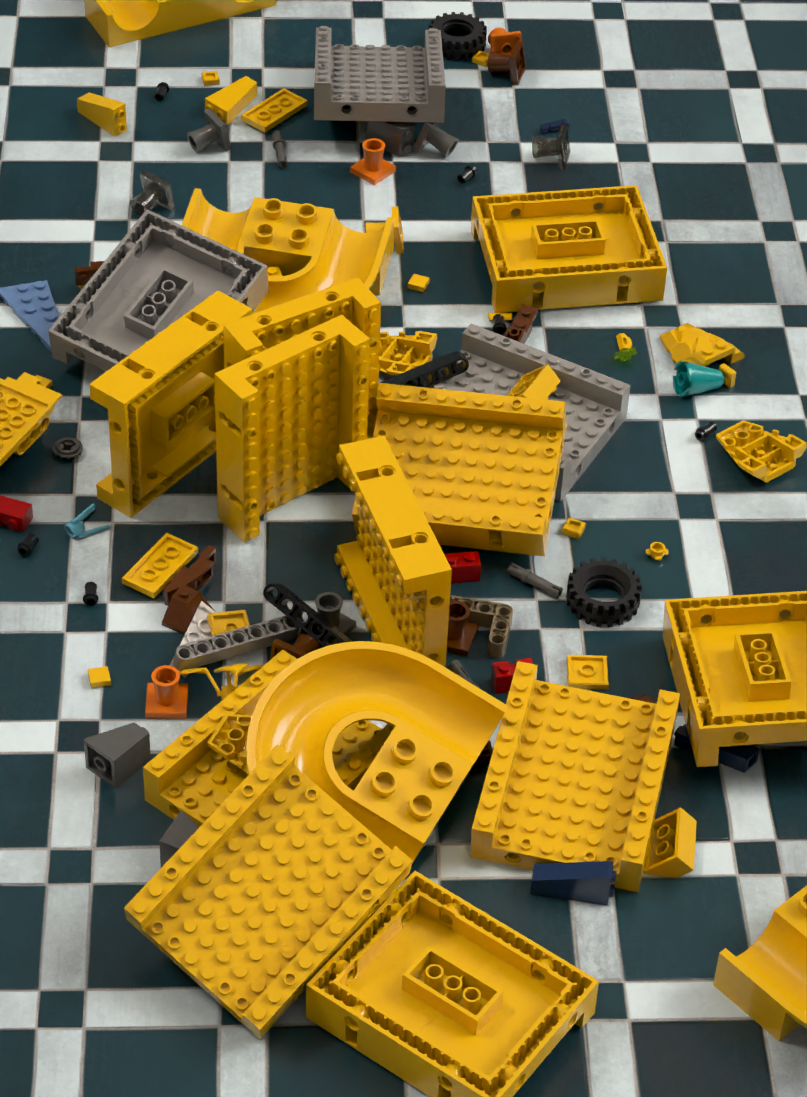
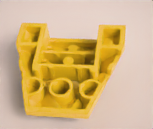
M688 323L661 334L659 338L666 351L671 353V360L673 363L676 362V364L680 361H687L706 366L721 358L726 359L732 364L745 358V354L734 345Z
M404 331L399 332V336H389L388 332H380L379 370L391 376H397L432 361V351L436 346L437 334L416 331L415 335H405Z
M744 420L716 434V439L741 469L766 483L793 469L796 465V459L801 457L807 448V443L794 435L780 436L778 430H773L770 433L764 431V426Z
M225 714L207 744L211 749L248 774L246 766V740L252 715Z

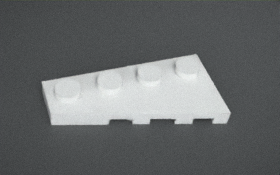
M203 601L199 604L180 645L212 636L207 615L216 612ZM183 674L182 676L186 678L189 674Z

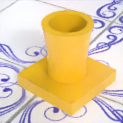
M395 206L392 207L394 243L396 253L403 254V229L399 208ZM366 222V233L380 230L386 222Z

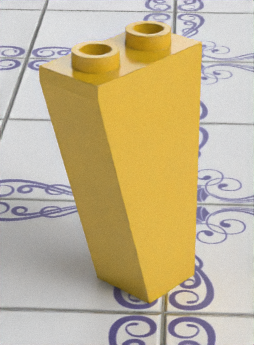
M247 76L206 97L205 110L210 108L226 125L230 124L257 96V82Z
M87 93L77 98L78 112L115 137L127 131L125 103L93 93Z

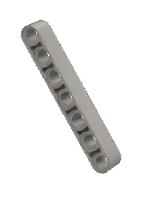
M282 616L186 643L177 647L173 666L183 671L272 646V642L276 638L287 642L297 637L300 627L287 616Z

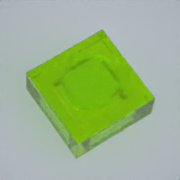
M636 348L613 353L614 359L621 358V362L631 360V356L637 354Z

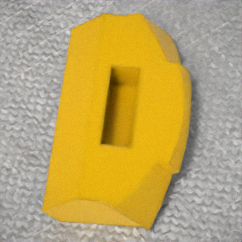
M488 313L489 321H493V316L496 314L503 315L504 321H512V313Z
M624 333L618 334L616 338L619 350L621 352H630L632 346L630 337H627Z

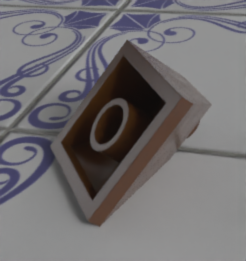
M181 585L171 597L162 620V625L185 635L201 601L212 610L214 609L199 591Z

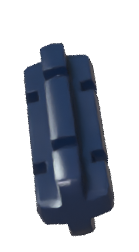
M566 118L561 121L557 120L541 124L540 131L544 134L549 131L553 132L562 128H569L570 121Z

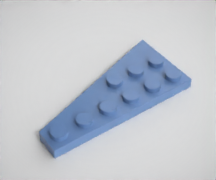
M47 280L0 288V297L4 299V303L13 309L14 314L26 326L31 328V332L34 335L37 334L41 342L52 353L48 331L57 321L59 315Z

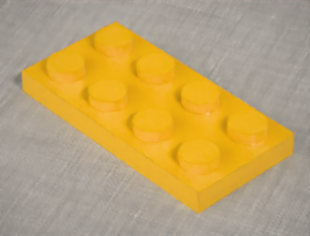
M283 88L243 113L241 120L265 133L306 107L307 100Z
M166 533L122 577V584L155 598L173 580L174 575L198 554V547Z

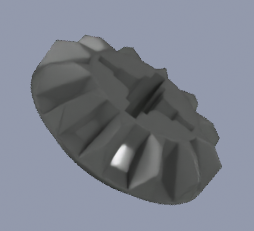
M71 437L59 439L53 445L55 457H60L61 460L64 458L68 460L70 458L76 459L77 455H81L83 450L82 443L78 439Z

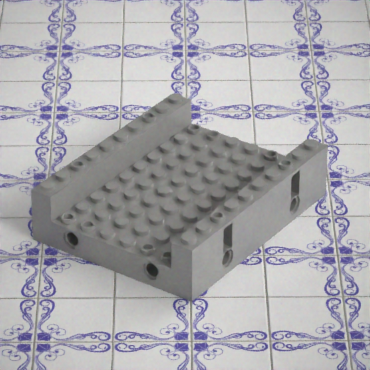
M328 26L316 28L314 120L444 123L446 84L441 30L436 28L425 30L424 48L421 46L410 48L403 45L397 47L366 45L364 47L356 44L350 46L336 44L331 46L332 28ZM344 105L351 106L349 109L343 108ZM414 106L416 109L411 111L408 107Z
M147 209L49 329L52 357L68 364L76 356L107 371L216 291H220L252 308L253 313L268 293L267 265Z
M470 324L462 333V346L460 350L469 362L467 371L428 388L507 396L524 374L548 364L560 379L559 384L556 386L557 390L550 394L548 398L554 401H564L566 405L567 428L554 499L561 502L627 418L631 385L477 325Z

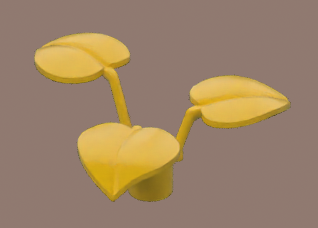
M239 663L215 669L214 673L226 671L227 685L221 686L222 691H220L206 667L180 671V676L189 673L206 674L215 688L217 696H221L223 700L237 688L240 675L250 671L257 672L263 665L247 667L248 663ZM230 674L234 675V686L231 684Z

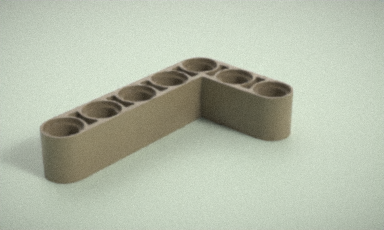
M450 595V601H461L468 605L470 614L467 621L477 623L480 627L491 628L488 654L494 658L504 656L512 626L513 608L508 604Z

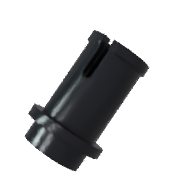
M161 82L157 85V92L154 95L157 101H163L166 93L169 92V85L166 82Z
M473 165L466 166L465 170L457 176V180L461 184H465L471 177L476 176V168Z
M501 314L494 315L493 332L501 335L506 331L504 317Z
M710 421L705 426L697 428L695 432L696 439L699 441L707 440L709 435L716 432V424Z
M30 533L23 542L18 544L17 551L21 556H29L32 553L33 547L39 542L38 537L32 540L35 534Z
M87 582L86 586H84L85 595L83 596V602L87 606H94L99 599L97 584L95 582Z

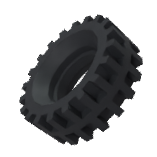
M451 12L449 15L443 13L442 17L438 15L436 20L432 19L431 24L429 23V29L436 28L441 30L442 51L446 60L455 59V61H459V59L467 61L468 58H472L479 51H485L487 26L484 25V21H479V17L473 18L472 14L464 15V12H460V14ZM458 33L465 34L467 36L455 37L448 34Z
M601 557V561H596L595 558H591L590 563L582 561L580 562V568L575 566L573 573L569 574L566 593L567 606L570 605L571 613H577V619H586L585 623L588 625L591 622L597 623L596 627H601V624H607L609 628L613 626V623H617L619 626L623 625L624 619L629 622L632 620V614H637L642 590L640 576L635 575L633 568L627 569L626 563L618 564L617 559L606 561V557ZM595 587H607L618 592L621 598L613 602H601L590 598L586 592Z

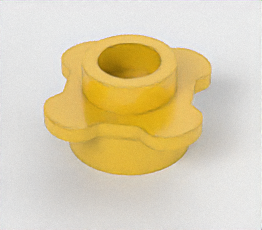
M654 542L650 545V549H646V554L657 561L662 560V557L668 555L669 552L661 542Z

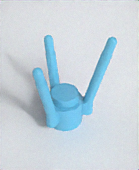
M93 503L71 520V522L67 523L65 530L71 538L77 536L80 539L85 535L109 529L110 526H101L83 532L85 525L82 521L96 510Z

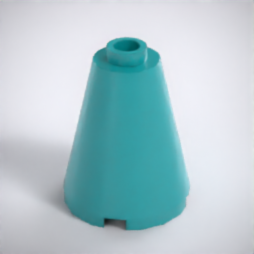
M680 361L674 368L677 372L676 376H673V387L675 393L680 394V397L718 389L725 381L724 375L720 370L691 362Z

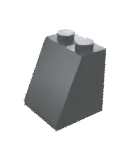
M367 121L365 140L371 138L380 139L385 143V151L396 156H403L413 152L415 125L412 122Z
M134 722L84 739L86 768L116 789L151 761L150 734L148 730Z
M182 811L178 813L159 841L161 868L199 828Z

